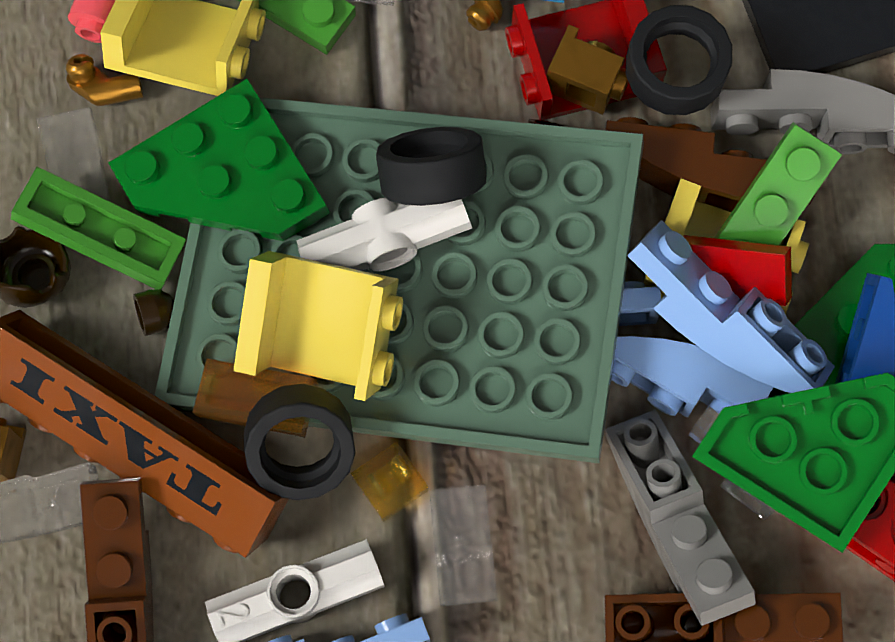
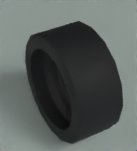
M670 5L652 11L637 25L626 55V77L633 93L647 107L665 115H688L705 109L719 96L732 67V43L725 27L712 14L689 5ZM669 34L685 35L698 41L708 51L710 56V70L706 78L699 84L690 87L672 86L660 81L649 70L647 65V52L651 43L657 38Z
M460 127L418 129L389 138L377 147L376 160L381 194L391 202L417 206L444 204L470 196L478 192L486 184L482 136L473 130Z
M295 384L281 386L264 395L249 412L244 429V451L248 471L260 487L286 499L298 501L318 498L337 488L350 473L356 454L350 414L339 398L321 387ZM307 417L317 419L326 424L333 433L334 443L332 450L323 459L311 465L295 467L281 464L268 455L265 440L269 430L285 419Z

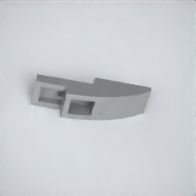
M771 69L762 89H722L710 109L711 130H726L731 135H749L757 132L758 129H780V132L785 134L794 122L808 132L816 129L817 137L838 150L841 154H857L865 151L867 148H888L890 153L895 154V95L871 85L835 75L802 70Z
M656 409L605 429L606 438L656 551L678 593H684L701 626L755 605L754 589L704 504L702 488Z

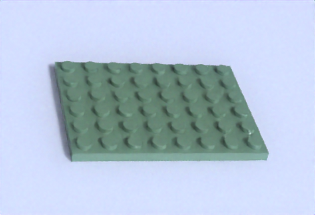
M260 98L331 213L285 241L264 238L259 233L232 228V231L190 223L155 396L177 410L247 419L249 412L264 395L281 386L306 384L321 387L339 398L350 414L352 431L356 433L600 464L628 262L627 255L629 254L644 146L643 134ZM433 127H460L473 130L482 136L486 184L478 192L462 199L472 229L417 249L415 257L399 267L384 271H373L370 268L362 270L399 279L396 296L403 298V310L399 325L395 331L390 330L387 352L394 354V364L386 387L381 386V389L366 401L354 399L356 386L274 367H269L256 376L233 371L249 261L251 258L267 251L300 257L296 240L351 220L352 214L362 205L376 199L385 198L381 194L376 152L377 147L387 139L401 133ZM307 417L289 418L280 422L330 429L321 421Z

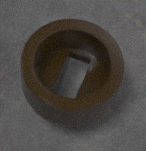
M160 289L146 290L133 294L137 317L144 336L159 333L169 328L174 300L170 294Z

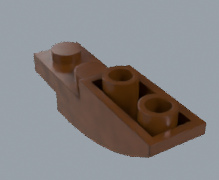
M623 117L617 121L607 120L605 131L643 134L644 146L639 179L674 196L682 178L701 186L696 201L729 212L734 210L767 161V159L753 158L751 153L742 150H727L721 154L713 153L715 133L703 132L700 127L692 124L679 123L670 127L648 125V122L635 117ZM815 195L813 196V198L811 199V201L808 203L809 205L811 204V202H812V200L814 199Z
M141 478L84 481L80 484L88 587V601L84 604L87 642H154L149 530L145 531Z
M841 592L755 594V605L703 626L699 623L684 593L605 595L606 642H843Z

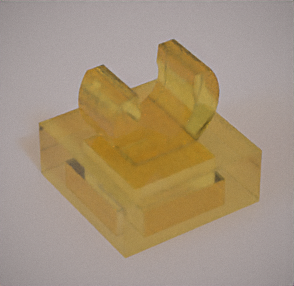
M395 442L351 472L352 479L382 522L429 491V486L398 442Z

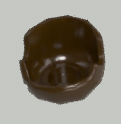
M21 226L15 227L11 235L0 240V298L6 304L21 308L34 307L45 303L63 291L71 271L70 260L63 244L34 230H26Z

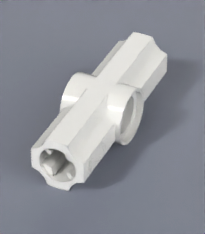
M380 198L356 209L352 214L351 220L296 241L301 258L360 271L367 268L373 271H384L407 263L415 257L417 249L472 229V225L462 199L444 204L417 206L402 205L391 202L387 198Z
M366 539L299 566H284L277 570L273 576L204 603L218 642H245L291 623L307 622L317 613L385 586ZM291 581H304L310 586L311 590L306 604L297 609H289L281 605L280 594L283 587Z

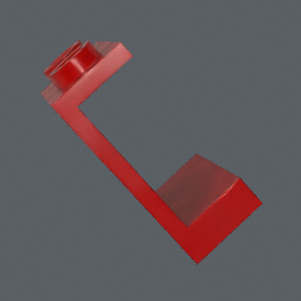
M604 0L528 19L524 3L513 5L512 25L505 27L506 41L511 57L521 58L525 71L524 74L519 76L523 98L527 106L535 104L539 120H547L587 110V108L553 95L547 80L548 68L568 25L579 28L577 39L584 42L598 41L611 47L616 55L624 58L622 68L626 69V55L630 40L637 25L649 15L645 1ZM656 39L651 43L647 52V65L649 70L663 82L667 68ZM629 82L620 101L637 97L633 93ZM611 98L608 104L618 101Z

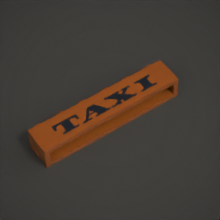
M16 310L0 317V403L8 404L28 417V421L32 426L43 432L53 433L73 446L74 451L81 458L101 464L118 475L120 479L141 478L142 493H146L166 506V510L174 518L192 523L211 535L214 542L222 549L232 553H239L246 558L268 539L289 499L268 492L258 485L248 471L243 451L23 311Z

